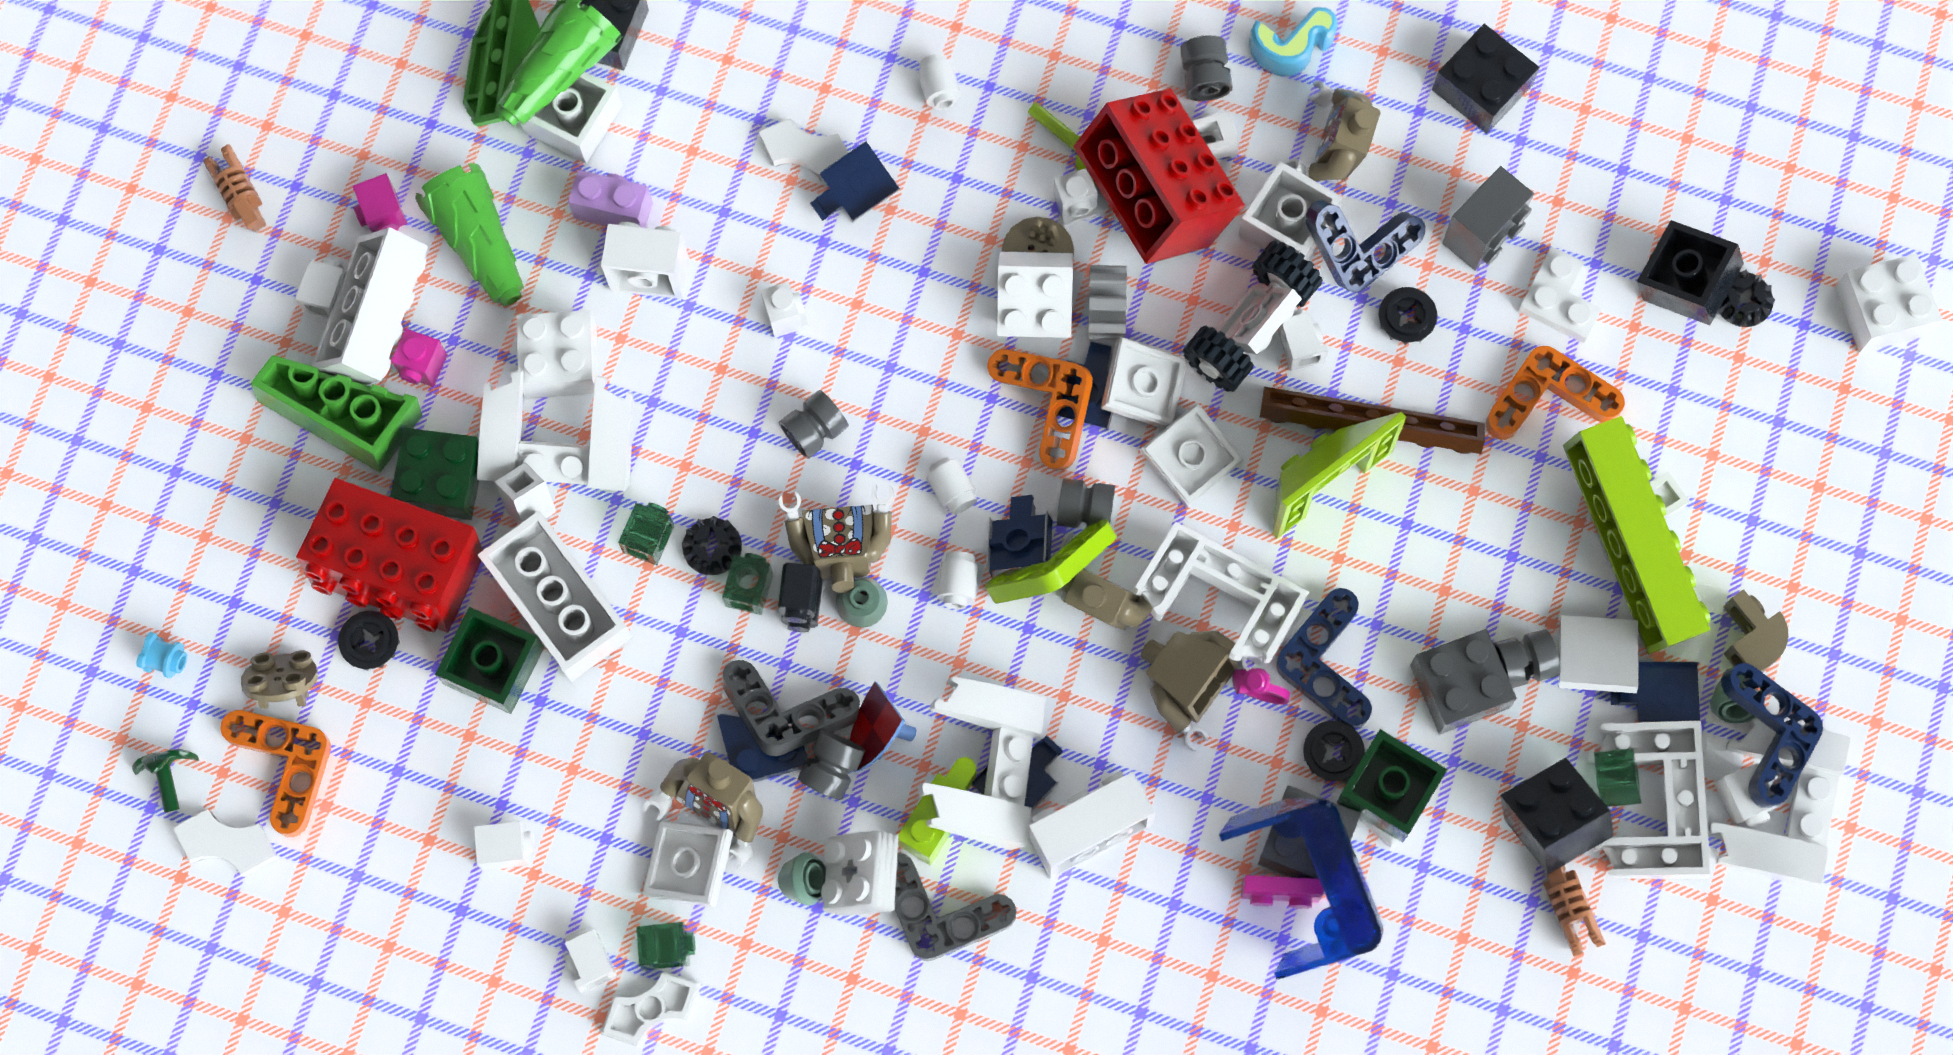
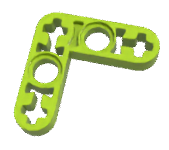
M1103 519L1082 530L1047 562L1004 571L985 584V588L995 604L1051 593L1075 577L1113 543L1117 535L1109 521Z

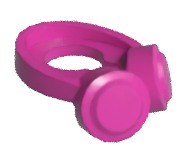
M1252 668L1248 671L1246 669H1235L1232 683L1237 694H1245L1272 704H1288L1291 693L1283 687L1270 684V676L1264 669Z

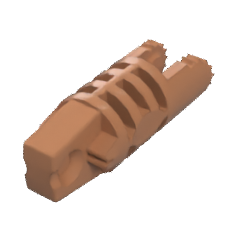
M227 144L221 148V152L229 165L228 168L221 171L218 163L210 156L202 161L234 219L239 220L241 218L246 227L257 232L267 225L258 208L263 203L230 144Z
M1565 865L1547 874L1549 880L1543 882V885L1573 957L1583 954L1582 943L1573 926L1584 921L1589 937L1597 948L1606 945L1576 871L1571 870L1568 872Z

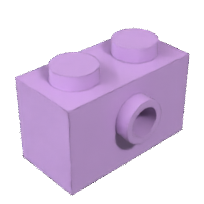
M578 170L568 204L574 219L602 226H608V224L619 225L620 222H632L642 228H646L653 200L647 185L630 182L625 177L614 173L604 176Z

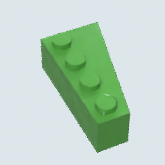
M275 355L269 358L250 383L259 403L381 473L400 447L404 427L413 429L423 416L418 398L405 393L404 396L388 392L387 388L372 384L371 387L352 381L350 377L340 374L334 376L323 373L316 367Z

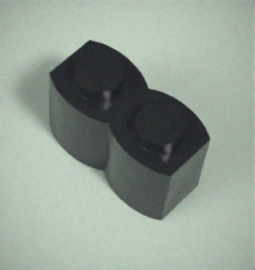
M783 564L777 611L781 614V622L787 625V629L790 631L805 633L809 632L810 628L818 626L823 579L820 577V569L815 565Z

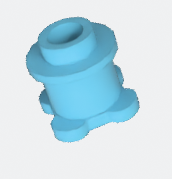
M149 632L145 638L142 651L137 657L136 666L142 668L145 672L151 673L153 670L163 672L164 677L172 678L176 673L180 674L183 671L188 655L184 652L183 643L175 642L171 644L158 637L156 633Z

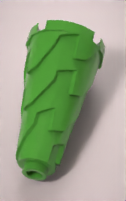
M557 0L541 25L539 33L522 56V62L512 75L508 87L497 102L501 107L497 113L512 126H515L518 122L522 125L528 122L540 109L552 102L560 92H565L588 68L590 69L621 40L623 37L620 36L621 33L593 6L590 5L588 7L585 4L580 6L579 4L582 0Z
M468 163L472 171L468 173L464 172L461 165L456 166L425 183L421 187L425 193L424 198L417 192L415 199L420 210L424 212L432 226L436 225L448 245L458 254L473 279L481 284L494 303H501L502 306H509L521 299L522 295L520 292L524 289V285L515 265L517 260L504 234L500 217L492 200L494 199L486 175L479 164Z

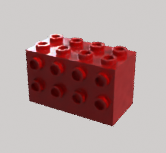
M1171 88L1106 102L1073 146L1145 264L1210 247L1245 206Z
M334 478L296 558L303 569V573L311 583V587L322 594L330 596L335 592L346 596L345 599L355 606L366 608L368 604L379 608L380 612L389 618L401 620L402 617L413 620L416 626L425 631L435 633L438 629L449 633L481 564L478 554L483 551L474 526Z

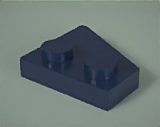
M726 714L717 715L729 764L748 775L753 780V783L801 770L806 759H808L805 746L780 756H769L758 747L741 717ZM773 732L769 733L768 738L774 737L777 741L782 740V735L776 736Z

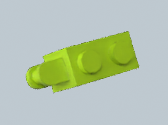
M961 757L955 761L946 777L937 773L931 784L968 791L972 781L977 776L976 764L971 758ZM926 795L922 796L899 832L898 846L931 866L951 833L927 826L926 821L938 818L933 797Z

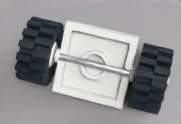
M1277 241L1270 242L1252 264L1253 273L1258 276L1257 280L1266 286L1253 284L1217 329L1214 327L1209 328L1207 325L1201 326L1182 350L1184 358L1189 360L1188 364L1196 368V372L1200 376L1204 375L1206 381L1215 383L1217 388H1223L1227 392H1234L1254 366L1253 362L1250 361V356L1243 352L1258 354V352L1265 349L1270 344L1271 336L1279 326L1292 317L1294 308L1303 307L1322 284L1323 279L1319 276V270L1313 268L1314 264L1311 261H1306L1304 259L1305 255L1301 252L1299 254L1296 253L1294 247L1289 246L1287 248L1286 244L1281 241L1279 243Z

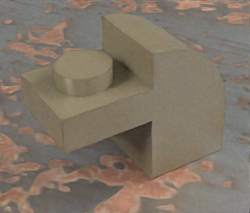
M1743 589L1734 595L1723 608L1743 631L1745 636L1731 645L1724 655L1733 666L1740 663H1749L1761 672H1765L1782 656L1787 647L1789 638L1787 622L1781 611L1768 619L1764 615L1765 609L1761 602L1755 596H1749Z

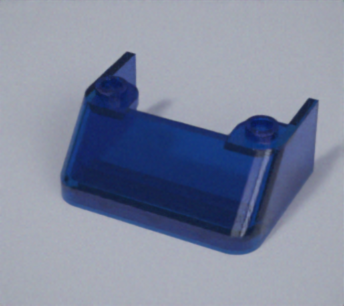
M1287 798L1229 818L1219 833L1221 842L1271 825L1283 837L1298 838L1302 836L1330 907L1320 911L1314 921V931L1318 943L1284 953L1274 972L1276 980L1365 954L1379 946L1384 935V925L1340 813L1334 804L1324 799Z

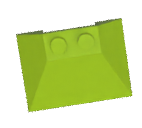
M1402 412L1340 428L1330 436L1326 432L1311 443L1310 448L1312 450L1304 456L1300 457L1296 454L1288 459L1281 466L1282 472L1277 487L1272 532L1276 539L1306 518L1314 494L1354 464L1364 474L1390 455L1394 450L1406 416Z

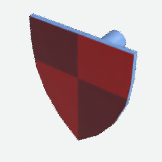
M876 681L872 684L859 708V715L853 724L849 740L864 748L866 752L857 770L849 771L848 774L862 771L877 760H880L896 737L909 742L913 741L916 737V728L904 724V718Z

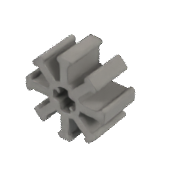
M1090 265L1088 339L1116 340L1119 337L1125 338L1127 266Z

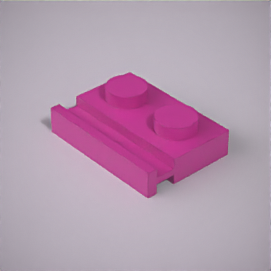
M1245 875L1241 883V899H1250V905L1268 907L1273 906V901H1289L1290 908L1310 909L1312 908V903H1319L1324 895V879Z

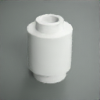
M941 53L924 57L919 62L920 69L918 70V75L927 105L936 107L938 110L953 107L961 97V91L952 62L947 60L945 54Z
M945 457L929 467L930 473L926 479L943 508L949 509L952 515L966 511L977 502L978 499L974 494L976 489L958 459L949 460L948 457Z
M951 551L946 553V559L941 562L937 598L944 602L945 607L961 610L965 609L967 604L975 602L978 565L975 563L976 557L973 554Z

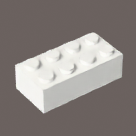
M390 227L357 238L312 367H316L320 372L337 376V374L350 377L352 381L361 384L381 381L385 377L391 365L389 356L392 347L397 343L403 331L401 321L404 313L410 308L414 300L415 294L412 291L414 284L426 266L424 256L427 245Z
M537 511L478 554L485 567L571 682L633 638L628 627L540 511Z

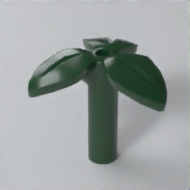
M169 749L164 752L151 753L140 757L132 765L135 775L144 769L152 774L156 773L164 813L180 809L170 766L177 759L199 761L198 755L183 749Z

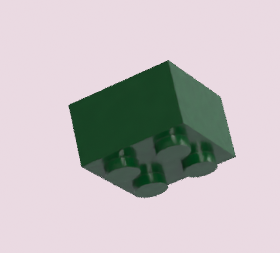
M404 427L390 497L445 517L472 520L479 480H477L478 437Z
M469 607L435 675L443 685L512 714L545 647L538 636Z
M1379 729L1336 803L1360 812V818L1404 843L1448 769Z

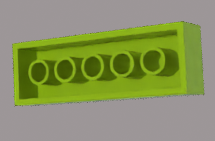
M1619 416L1579 431L1562 446L1633 620H1638V632L1649 655L1710 631L1708 623H1710L1711 618L1708 608L1704 602H1699L1693 588L1696 586V581L1689 566H1684L1680 557L1681 544L1674 530H1669L1664 518L1666 515L1665 504L1660 495L1654 494L1650 484L1652 479L1650 468L1644 459H1640L1635 448L1637 438L1634 429L1629 423H1625L1623 416Z

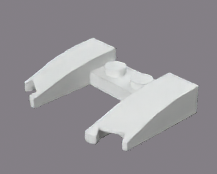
M516 370L510 373L512 382L493 389L491 381L484 384L477 480L496 481L526 462L545 482L588 485V488L619 491H625L630 486L633 393L629 392L623 400L604 389L609 379L604 376L595 377L590 446L521 441L523 370Z
M1177 522L1173 524L1133 591L1135 595H1143L1153 607L1151 611L1152 616L1159 622L1177 597L1190 574L1255 607V611L1228 658L1238 661L1241 660L1242 656L1263 658L1264 663L1267 664L1274 657L1309 594V591Z
M953 676L947 680V683L955 687L946 702L940 698L934 699L930 704V711L993 730L984 795L925 782L918 784L919 797L931 795L938 818L926 821L927 826L1007 850L1026 846L1032 808L1024 806L1032 743L1033 737L1042 733L1046 698L996 684Z
M1755 717L1753 720L1746 722L1753 726L1741 742L1732 738L1726 745V751L1762 760L1776 732ZM1801 725L1802 728H1801V731H1800V732H1801L1802 734L1808 733V732L1805 731V729L1803 728L1804 725ZM1823 730L1816 747L1795 784L1785 836L1712 821L1709 826L1710 835L1722 834L1727 852L1726 857L1717 859L1718 864L1813 890L1823 885L1830 847H1827L1831 820L1839 779L1845 772L1852 736ZM1781 748L1778 754L1780 763L1791 767L1793 764L1792 754L1789 750Z
M1701 721L1602 724L1600 730L1607 733V736L1599 753L1590 750L1587 756V764L1663 765L1667 836L1614 837L1594 847L1595 852L1603 848L1614 867L1613 870L1608 872L1610 878L1709 879L1711 871Z

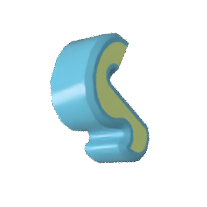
M1313 7L1284 41L1260 21L1255 20L1249 39L1251 55L1263 69L1277 76H1294L1305 70L1310 63L1314 45L1319 46L1321 51L1328 50L1332 45L1338 26L1336 15L1331 9L1326 7Z

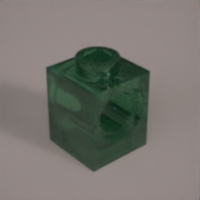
M636 502L618 541L622 552L657 566L675 527L671 516L668 515L669 511L655 503L649 502L647 506Z
M745 553L744 557L733 556L722 595L725 607L762 615L773 577L771 564L766 562V558L753 553ZM746 575H755L759 578L757 584L749 589L740 587V580Z
M1634 749L1594 752L1597 788L1600 799L1605 805L1611 807L1641 804L1639 774Z
M684 922L636 926L639 966L644 971L690 966V955H696V942L694 931L688 932V927Z

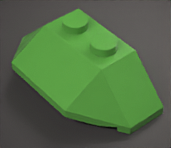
M490 0L491 6L483 15L473 36L462 103L471 117L472 124L477 127L505 121L497 113L501 108L497 102L508 87L515 70L522 62V56L540 31V26L529 0Z

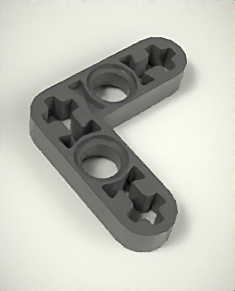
M736 660L727 664L723 670L722 686L726 695L758 747L769 756L786 754L815 741L821 729L836 732L850 726L858 718L860 699L853 690L848 688L834 689L782 711L751 663L744 660ZM738 675L741 679L746 678L747 692L744 693V687L738 679L733 680L734 676ZM758 701L764 703L768 709L762 714H753L747 709V706L752 702ZM841 703L843 707L849 706V711H844L841 707L836 708V704ZM810 715L816 717L820 723L814 728H805L800 725L799 719ZM773 732L776 736L782 735V740L777 741L774 737L768 738L769 733Z
M898 853L897 862H899V865L901 867H909V870L904 872L908 887L916 882L917 888L906 889L898 896H895L894 909L911 951L918 959L927 962L939 959L1006 931L1016 921L1017 910L1015 903L1011 898L1002 894L992 895L936 918L914 862L906 854ZM896 878L895 890H901L898 879ZM912 896L920 898L924 903L923 912L913 918L906 916L901 908L904 900ZM999 903L1002 908L1008 907L1010 909L1006 913L1005 922L1000 923L997 918H992L985 921L989 929L981 931L980 920L974 911L981 909L982 917L993 912L992 905ZM961 917L969 918L975 925L973 934L964 939L958 938L952 932L953 923ZM928 918H931L932 924H924L930 938L937 937L939 940L933 944L934 951L927 953L925 948L918 949L916 946L921 942L918 928H915L912 932L908 929V926L919 925Z

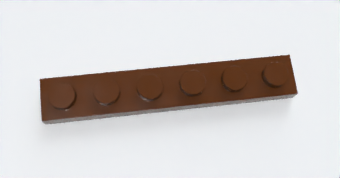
M1265 386L1263 389L1259 417L1269 419L1274 423L1290 422L1302 424L1311 429L1326 428L1338 430L1402 412L1406 416V420L1398 441L1415 443L1424 448L1440 447L1452 449L1460 454H1482L1485 443V423Z

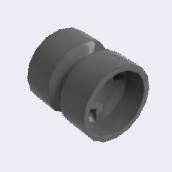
M1216 35L1198 36L1185 41L1180 46L1182 68L1186 71L1184 74L1186 94L1189 99L1194 101H1212L1222 98L1232 91L1233 84L1230 68L1224 67L1228 63L1226 41L1222 37Z
M821 390L816 391L803 402V411L795 409L778 422L786 437L807 459H810L822 449L824 438L833 440L849 427L846 418L839 408Z
M1063 478L1057 526L1078 528L1084 522L1088 527L1103 519H1107L1110 523L1115 485L1094 483L1091 488H1087L1084 480Z
M1547 629L1524 634L1522 641L1512 637L1493 642L1512 688L1527 685L1531 677L1536 681H1542L1560 675L1558 652L1554 640Z
M821 729L812 746L815 756L814 758L806 759L798 780L821 794L842 800L852 781L848 773L849 771L857 770L866 751L860 745L839 734Z

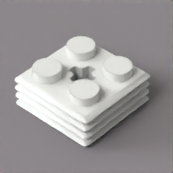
M875 830L830 836L828 838V844L824 849L826 876L821 890L825 913L852 916L892 912L894 910L898 834Z

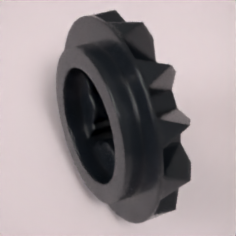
M1747 269L1739 272L1718 310L1719 314L1727 322L1739 327H1752L1762 323L1771 314L1775 302L1772 294V285H1768L1762 279L1761 274L1748 273ZM1749 288L1752 289L1750 299L1755 303L1748 301L1739 309L1737 306L1740 303V295L1736 292L1743 294Z
M1402 287L1388 293L1382 300L1378 311L1380 329H1384L1389 335L1390 340L1396 339L1403 342L1404 345L1417 341L1420 343L1429 334H1432L1438 318L1437 308L1431 297L1422 290L1413 287ZM1413 306H1416L1413 319L1417 322L1408 321L1400 326L1402 315L1399 311L1406 313Z
M715 516L707 519H698L692 527L686 529L682 542L683 555L687 564L696 572L710 576L719 575L730 570L739 560L742 551V540L738 530L729 520L719 519ZM711 532H714L717 543H722L723 545L714 549L712 559H710L706 547L699 544L708 542Z
M359 612L350 617L340 630L338 638L340 653L352 667L365 671L383 668L386 662L391 658H395V651L398 644H400L398 628L389 617L381 612ZM364 628L373 637L380 635L379 639L375 641V653L369 650L367 646L360 648V644L365 642Z
M1325 721L1312 728L1306 736L1303 744L1304 761L1307 763L1312 774H1316L1325 781L1342 782L1352 776L1365 754L1364 743L1359 733L1352 726L1341 721ZM1344 740L1345 743L1340 751L1343 759L1338 760L1333 757L1324 763L1323 760L1327 752L1324 743H1328L1333 747Z

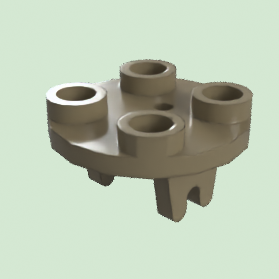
M1032 217L1023 219L1011 227L1004 237L1002 252L1073 253L1074 256V246L1072 238L1064 226L1049 218ZM1033 247L1034 250L1029 251L1028 248Z
M299 650L291 654L279 655L263 652L251 658V666L246 668L241 676V687L248 698L258 701L260 709H267L269 707L268 702H279L292 698L296 699L298 707L306 706V698L309 697L308 690L314 686L318 679L317 666L312 660L310 652Z

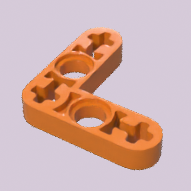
M1539 346L1529 354L1490 410L1486 419V428L1488 433L1496 439L1507 440L1512 438L1547 389L1601 423L1619 417L1625 406V398L1616 387L1555 348ZM1544 357L1550 360V368L1546 367L1543 371L1537 368L1538 361L1543 360ZM1560 367H1563L1565 370L1562 372L1558 382L1553 380ZM1569 376H1578L1584 381L1585 389L1579 393L1571 392L1565 385V379ZM1519 384L1528 385L1532 388L1534 397L1529 401H1521L1515 397L1514 387ZM1592 387L1597 390L1588 402L1585 398L1590 393ZM1608 397L1613 401L1612 408L1603 411L1600 408L1601 401L1606 400ZM1509 406L1516 410L1509 420L1510 425H1505L1502 429L1497 426L1498 418H1502Z
M1008 349L995 351L990 356L987 364L989 375L994 380L1008 385L1052 393L1039 448V456L1042 463L1051 469L1065 470L1069 468L1077 456L1092 389L1093 378L1091 372L1086 367L1073 362ZM1008 358L1009 363L1022 367L1021 373L1008 370L1004 374V371L999 369L1000 362L1005 363ZM1044 363L1048 368V377L1044 382L1036 384L1031 377L1032 369L1037 364ZM1076 372V376L1082 378L1080 385L1076 384L1072 389V385L1067 383V377L1074 376ZM1071 394V396L1078 398V402L1075 403L1062 399V395L1070 396ZM1070 406L1075 413L1074 421L1071 425L1062 427L1058 423L1057 415L1062 408ZM1054 431L1070 434V438L1062 437L1061 439V437L1053 436ZM1060 444V449L1065 450L1064 458L1058 457L1056 461V458L1051 456L1050 452L1052 448L1057 449Z
M243 710L229 712L224 716L220 730L222 736L230 744L287 759L271 810L270 822L275 831L285 837L299 836L307 828L331 752L330 739L315 727ZM241 720H243L247 727L258 730L257 737L250 733L240 732L238 738H236V733L231 728L233 725H239ZM276 727L283 728L286 733L284 742L277 747L268 746L266 742L268 732ZM295 737L305 742H312L313 738L316 737V741L321 744L319 750L313 749L311 754L308 755V750L303 746L294 744ZM300 772L308 773L311 779L309 787L302 792L293 791L291 787L292 778ZM289 795L296 800L304 801V804L301 806L295 802L293 814L298 817L297 823H290L288 828H286V824L281 821L282 815H289L293 804L286 800V797Z

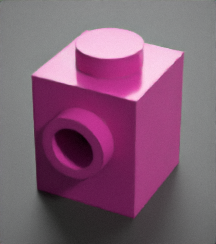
M387 173L352 186L359 205L353 208L361 227L367 225L373 233L389 227L398 231L401 226L408 224L395 188Z
M405 328L391 362L399 373L398 376L404 381L415 385L422 383L434 387L448 354L440 340Z

